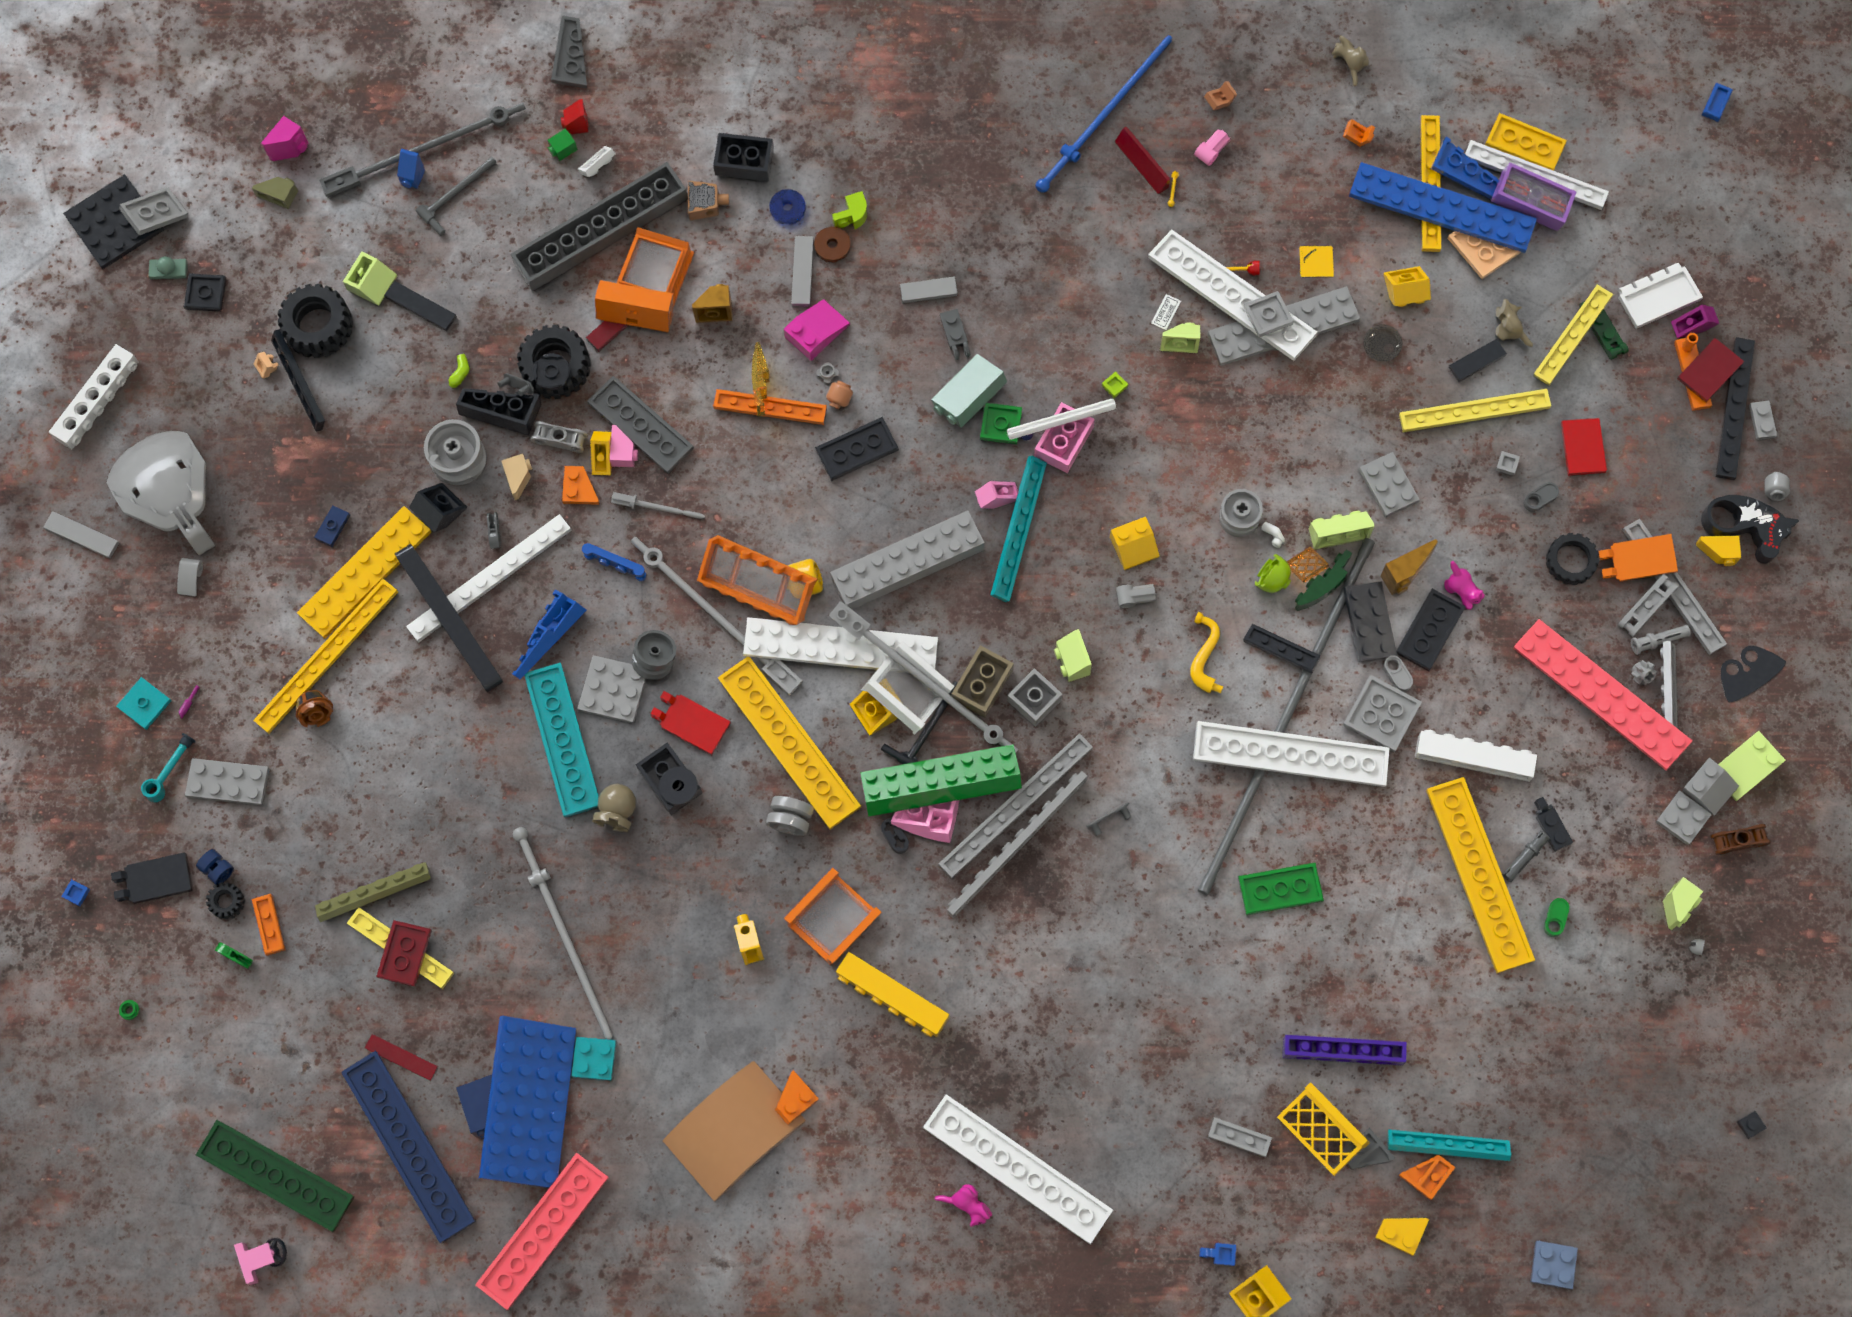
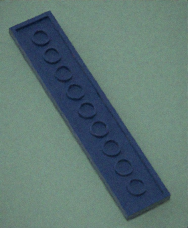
M372 1052L341 1072L439 1243L445 1242L475 1223L476 1220L378 1052Z

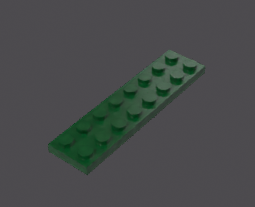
M219 1120L215 1121L196 1153V1156L331 1232H335L355 1197Z

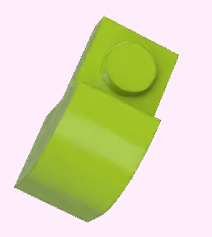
M863 191L845 196L848 210L832 214L834 227L845 228L849 224H853L854 229H857L864 224L867 218V204Z

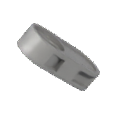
M1389 656L1383 664L1385 673L1395 688L1402 692L1408 691L1413 684L1411 674L1399 657ZM1395 661L1398 664V669H1389L1388 662Z

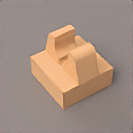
M265 351L258 353L254 362V366L262 378L269 377L270 373L277 370L279 365L278 362L273 364L271 361L274 356L271 354L266 355Z

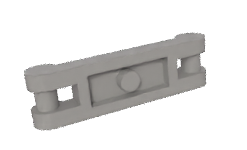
M1665 574L1655 582L1618 623V626L1629 631L1628 634L1634 637L1664 602L1678 589L1679 586L1675 582L1669 581V577ZM1662 585L1667 588L1665 593L1660 589ZM1631 618L1637 621L1635 626L1629 622Z

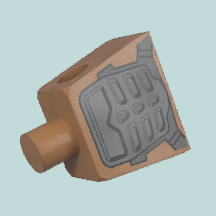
M688 181V214L690 221L719 215V205H729V194H719L717 184Z

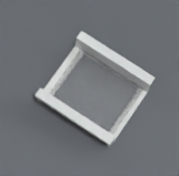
M903 641L894 649L895 652L948 694L955 687ZM889 656L861 689L871 694L913 731L914 735L922 729L925 721L943 700Z

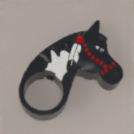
M1726 495L1714 499L1704 509L1701 516L1702 526L1711 536L1751 534L1753 543L1757 546L1755 551L1756 560L1763 564L1771 562L1779 554L1781 541L1791 534V528L1799 522L1798 519L1786 518L1768 504L1741 495ZM1722 507L1733 513L1734 520H1736L1734 527L1727 529L1718 526L1712 519L1711 509Z

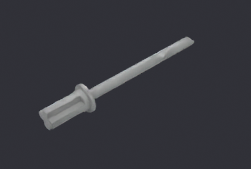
M613 492L611 503L632 507L633 510L637 505L705 519V516L701 513L682 511L673 507L637 500V495L630 496Z

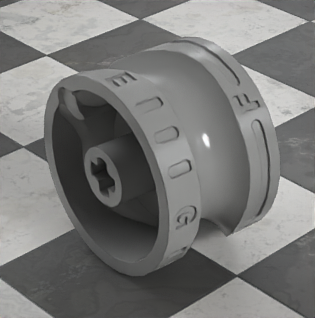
M451 419L440 422L429 431L424 441L426 459L435 475L447 484L465 485L475 480L484 470L487 459L485 448L476 430L465 421Z

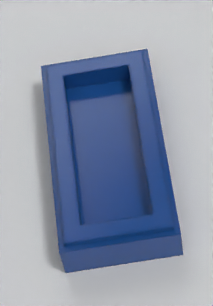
M1716 83L1702 112V116L1719 122L1733 89Z

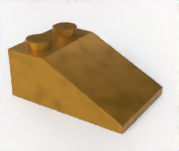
M1436 539L1385 564L1381 578L1391 595L1395 593L1401 594L1408 590L1411 582L1432 555L1438 543Z

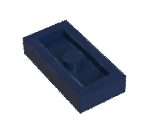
M332 505L314 538L333 547L351 515Z

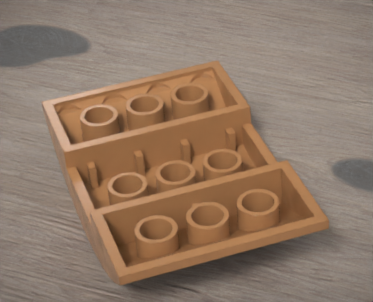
M753 1061L703 1100L664 1138L663 1142L715 1202L745 1176L747 1171L773 1148L780 1145L806 1120L800 1115L788 1125L775 1111L782 1092Z

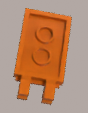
M1672 534L1614 543L1611 549L1599 551L1600 561L1613 559L1614 568L1602 569L1603 579L1616 577V580L1619 579V582L1678 572Z

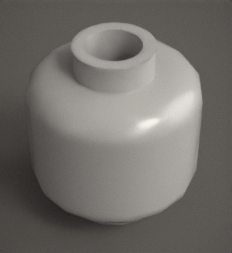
M1780 472L1768 475L1764 480L1765 495L1773 501H1781L1790 494V480L1788 476Z

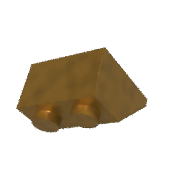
M716 284L715 286H710L692 304L696 323L732 321V300L729 285Z

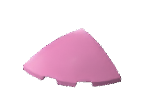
M959 800L897 811L892 817L891 824L928 839L950 843Z

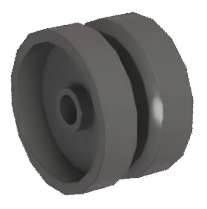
M658 630L645 631L639 635L635 641L631 663L633 669L638 675L646 679L656 680L668 675L673 667L676 656L674 640L668 634Z

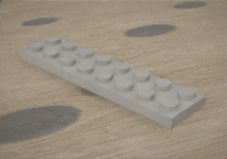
M1347 286L1286 306L1291 314L1316 330L1317 335L1360 321V316ZM1238 321L1208 331L1209 339L1220 366L1276 349Z

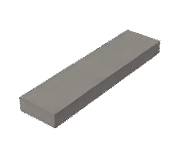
M795 236L792 306L810 307L813 236Z
M53 511L43 527L45 530L111 559L119 545L117 540Z

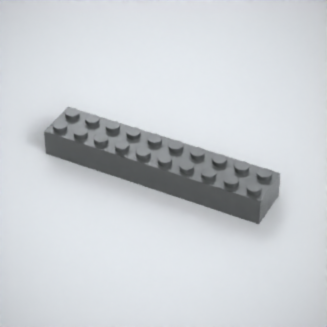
M666 162L511 253L512 260L531 290L534 291L637 230V227L644 226L688 200L687 190L669 163Z

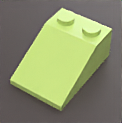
M1758 731L1718 765L1725 769L1739 785L1738 789L1732 794V797L1737 801L1778 768L1785 759Z

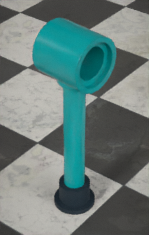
M182 733L183 737L179 741L180 745L157 779H148L143 782L141 791L149 801L159 802L164 798L165 789L163 782L187 748L189 749L192 743L196 742L190 736ZM153 787H157V791L154 794H149Z

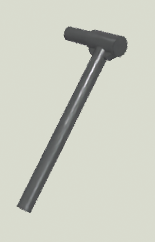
M493 157L489 158L431 206H418L416 209L418 215L427 224H430L439 235H443L446 230L435 220L434 212L493 166L496 160Z

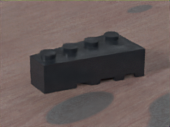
M466 388L462 389L456 402L458 415L528 436L542 405L540 394L533 393V395L520 396L518 392L510 394L505 393V391L487 392V390Z

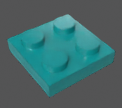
M576 1037L571 1077L612 1081L617 1041Z

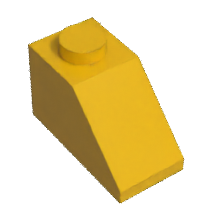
M594 431L590 440L592 475H611V432Z
M1701 536L1696 542V546L1717 564L1733 566L1741 558L1739 536Z

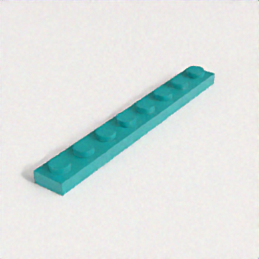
M1033 455L1027 458L990 594L1004 602H1009L1047 464Z

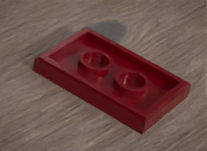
M1714 338L1677 379L1703 401L1707 402L1737 371L1744 361Z
M393 920L376 977L416 987L432 930Z

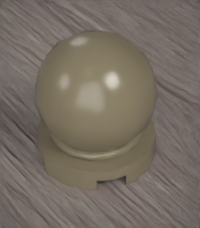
M618 783L611 784L603 789L598 797L600 812L593 814L592 822L603 828L604 824L614 826V831L628 832L631 822L627 819L633 815L636 809V797L628 786Z

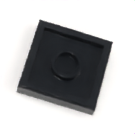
M189 273L184 301L185 310L222 312L226 276Z

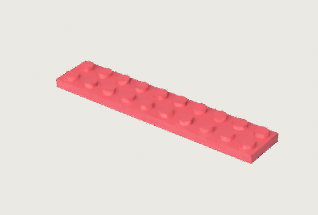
M1540 619L1514 646V650L1664 770L1667 771L1692 743L1689 737Z

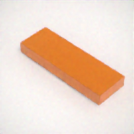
M272 894L252 899L265 955L268 956L285 951Z

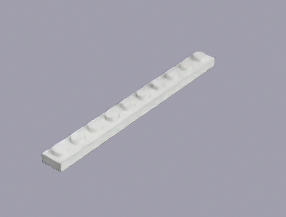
M559 514L448 595V600L457 613H460L572 531ZM430 608L406 627L419 643L442 625Z

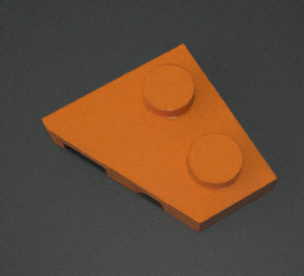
M565 466L563 504L599 505L597 495L583 466Z
M793 1070L789 1075L775 1111L789 1125L814 1105L819 1098Z
M1437 1155L1400 1173L1399 1176L1429 1200H1432L1455 1167L1443 1157Z

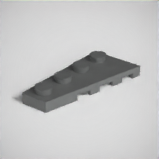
M562 15L551 83L587 89L580 18Z

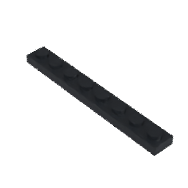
M1736 337L1734 340L1733 353L1740 357L1744 363L1729 378L1715 476L1718 478L1736 479L1755 340Z

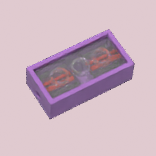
M1509 162L1501 173L1491 202L1506 209L1537 218V223L1558 231L1566 222L1577 192Z

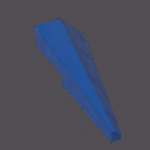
M556 589L553 592L554 599L551 605L547 604L545 608L547 613L542 620H539L527 643L529 649L526 655H521L519 659L522 663L512 673L518 679H521L587 611L576 601L568 598Z

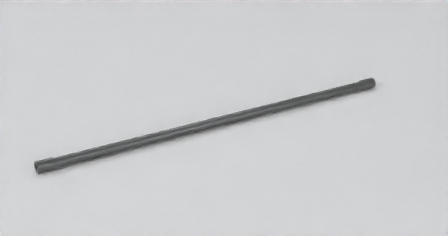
M1369 538L1364 539L1358 551V556L1312 652L1319 655L1322 654L1346 603L1343 588L1355 584L1366 559L1375 544L1373 540ZM1305 670L1302 671L1274 732H1285L1312 675ZM1255 770L1216 855L1198 888L1200 893L1209 895L1217 873L1266 770Z

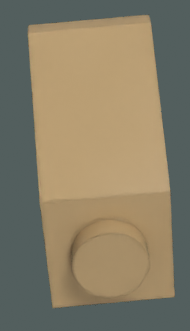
M523 454L502 460L515 500L520 498L531 478L529 470H532L530 460H525Z

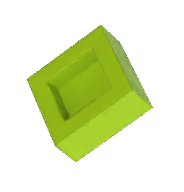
M1115 371L1102 383V387L1115 399L1128 387V383Z

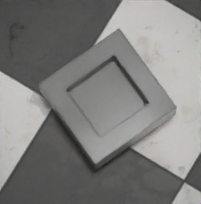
M1502 451L1496 471L1514 476L1520 456Z

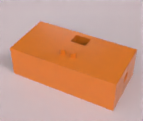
M600 280L595 296L596 319L669 332L673 317V293Z

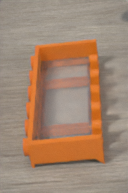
M719 535L709 539L697 581L703 583V586L717 589L723 595L735 597L738 602L748 603L754 609L769 612L770 616L780 617L791 625H798L805 620L804 617L812 591L818 580L813 576Z

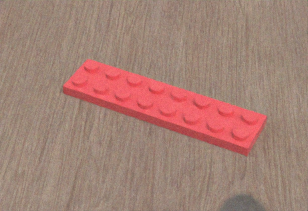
M576 1153L482 1275L476 1286L506 1310H509L609 1177Z

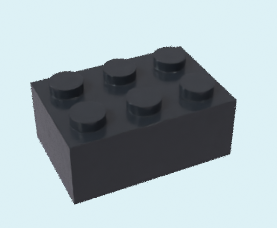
M718 133L713 163L715 175L769 181L774 152L773 139Z
M668 742L635 764L640 774L670 815H673L688 804L686 803L682 806L671 805L660 794L659 781L663 773L674 767H685ZM676 782L673 786L675 791H681L684 788L682 782ZM699 785L695 798L703 794Z

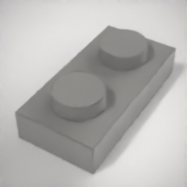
M1770 401L1750 403L1749 408L1756 440L1776 438L1777 432Z

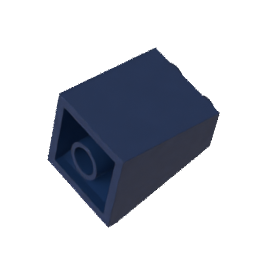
M492 1075L456 1088L470 1132L475 1137L481 1138V1140L484 1139Z

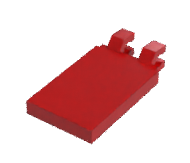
M663 691L660 696L661 701L670 705L666 714L654 707L650 713L651 717L660 721L663 730L712 756L730 726L731 721L681 694L674 697Z

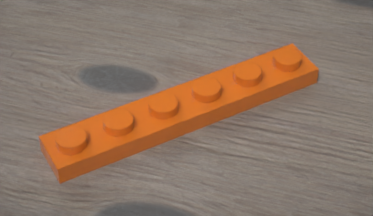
M720 389L716 390L713 405L714 409L819 425H824L827 405Z

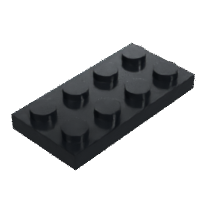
M1382 581L1344 587L1343 591L1358 662L1397 656Z

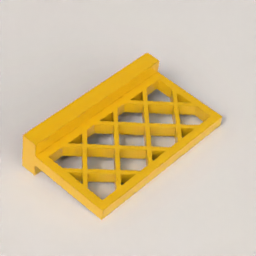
M1311 1082L1277 1117L1334 1176L1370 1143ZM1306 1095L1312 1101V1109H1300V1101ZM1289 1112H1297V1123H1288L1284 1117ZM1300 1112H1312L1311 1123H1300ZM1315 1112H1323L1326 1115V1124H1314ZM1300 1126L1311 1127V1138H1303L1300 1135ZM1314 1127H1326V1138H1314ZM1329 1127H1338L1340 1129V1138H1329ZM1314 1141H1326L1325 1152H1316L1314 1150ZM1329 1141H1340V1153H1328ZM1343 1141H1352L1356 1148L1351 1153H1343ZM1328 1155L1340 1156V1164L1335 1169L1328 1164Z

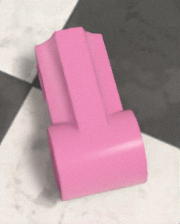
M1217 130L1206 143L1203 142L1199 145L1194 155L1210 166L1218 157L1219 152L1230 141V138L1223 130Z

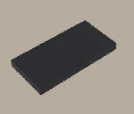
M881 417L815 447V450L830 480L833 481L899 451V448L886 422Z
M1432 588L1396 651L1397 654L1430 671L1466 606Z

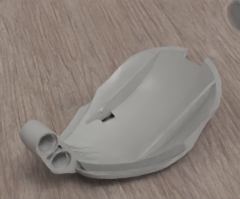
M180 431L156 433L128 448L112 466L107 479V485L124 514L162 531H173L180 528L199 556L215 547L214 542L196 518L205 507L206 462L189 435ZM183 462L186 468L181 469L178 463ZM136 489H138V491H139V493H140V495L138 496V498H137V496H136L135 493H134V491H135Z

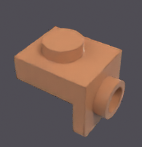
M1226 81L1221 88L1207 92L1204 97L1212 109L1217 110L1230 106L1237 93L1230 83Z

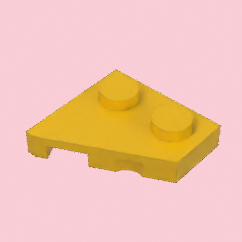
M1383 1219L1375 1238L1414 1256L1429 1219Z

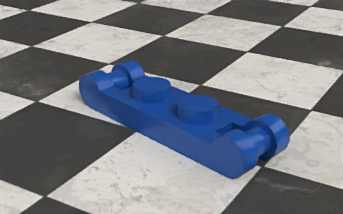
M589 543L582 546V552L587 560L597 559L604 566L608 567L611 565L616 567L615 569L625 574L628 572L635 575L638 581H644L647 577L644 567L640 564Z

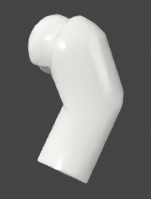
M1264 522L1261 528L1262 531L1273 536L1272 545L1274 547H1281L1285 542V538L1280 529L1268 522Z

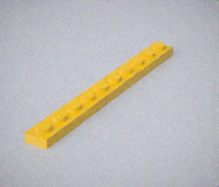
M382 579L253 721L270 734L297 704L298 697L313 687L398 593L397 589Z

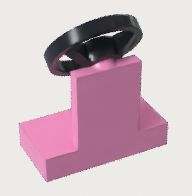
M271 1238L266 1244L248 1250L247 1245L242 1242L234 1245L245 1282L248 1285L258 1283L255 1270L267 1265L273 1267L281 1266L287 1258L286 1245L280 1238ZM277 1242L281 1245L283 1252L282 1257L280 1256V1250L277 1247ZM274 1259L280 1261V1263H279V1264H275V1263H274V1262H275Z

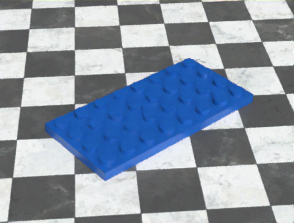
M500 1016L479 1178L550 1188L557 1179L576 1028Z

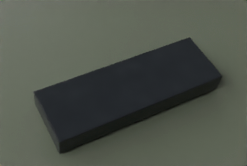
M1495 339L1450 364L1449 369L1457 381L1460 382L1505 357L1507 353L1499 341Z

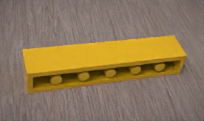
M850 952L847 953L836 970L839 981L846 985L848 983L855 986L854 990L861 995L868 994L877 1005L881 1006L884 1004L889 1007L888 1011L895 1016L900 1014L905 1017L904 1021L913 1027L915 1025L921 1027V1032L929 1037H932V1035L938 1037L950 1018L947 1012Z

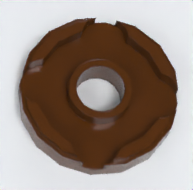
M831 226L824 228L815 237V251L819 258L826 262H838V260L844 259L850 252V238L839 227ZM834 241L837 243V246L830 248L827 244Z

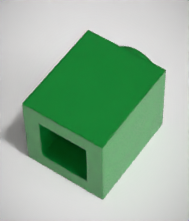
M566 128L547 140L549 144L548 151L552 157L556 156L559 161L578 150L576 142Z

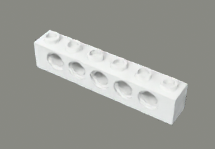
M115 344L50 429L49 433L51 436L71 450L74 446H77L84 433L92 427L97 416L103 413L106 404L114 398L119 387L125 384L126 378L137 368L139 361L136 357ZM118 366H121L119 370L115 371ZM99 395L97 399L92 400L94 396ZM84 410H87L85 414L81 415ZM76 425L74 429L70 430L71 426Z

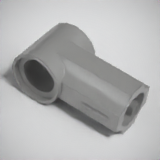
M1153 584L1135 587L1133 585H1122L1116 588L1119 608H1130L1139 603L1156 601Z

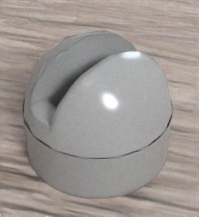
M1692 940L1690 944L1694 946L1689 947L1690 951L1702 956L1705 940Z

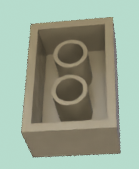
M980 645L953 690L952 697L967 709L986 718L1013 672L1014 663Z

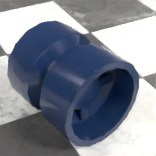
M211 849L198 860L196 867L204 875H208V879L218 886L219 883H224L232 875L234 866L227 860H222V855L215 849Z

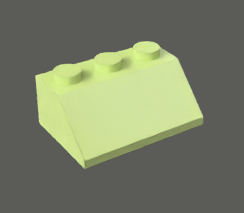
M1353 511L1345 516L1338 514L1326 520L1323 518L1315 519L1309 526L1314 550L1370 538L1374 529V522L1366 511Z

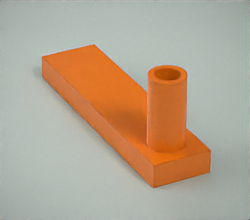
M1690 333L1686 338L1678 339L1674 342L1682 372L1699 355L1696 346L1698 335L1695 333ZM1686 387L1692 411L1711 408V398L1705 402Z

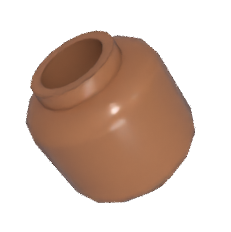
M839 380L837 383L833 382L826 395V399L830 401L829 405L836 409L847 407L853 395V391L850 389L851 386Z

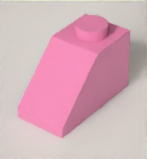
M612 425L611 466L634 467V462L638 461V450H635L633 442L616 425Z
M989 481L976 490L975 494L981 508L994 509L1016 502L1018 489L1015 482Z

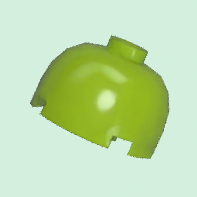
M1278 554L1273 555L1275 559L1269 558L1257 575L1260 577L1259 582L1255 580V586L1265 592L1275 593L1282 588L1286 589L1291 582L1289 579L1291 575L1290 566Z

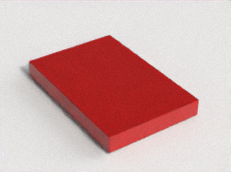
M1600 419L1561 421L1568 476L1606 473L1607 468Z

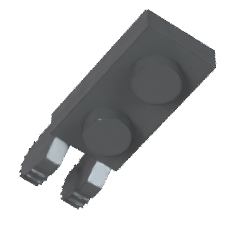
M958 309L940 313V319L954 359H959L960 355L957 347L963 346L966 357L971 356Z

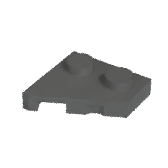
M1368 1128L1362 1135L1370 1143L1358 1152L1347 1165L1353 1170L1394 1160L1395 1157L1375 1133ZM1352 1142L1344 1148L1343 1153H1351L1356 1148L1354 1143Z

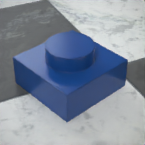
M71 879L61 897L81 906L90 889Z

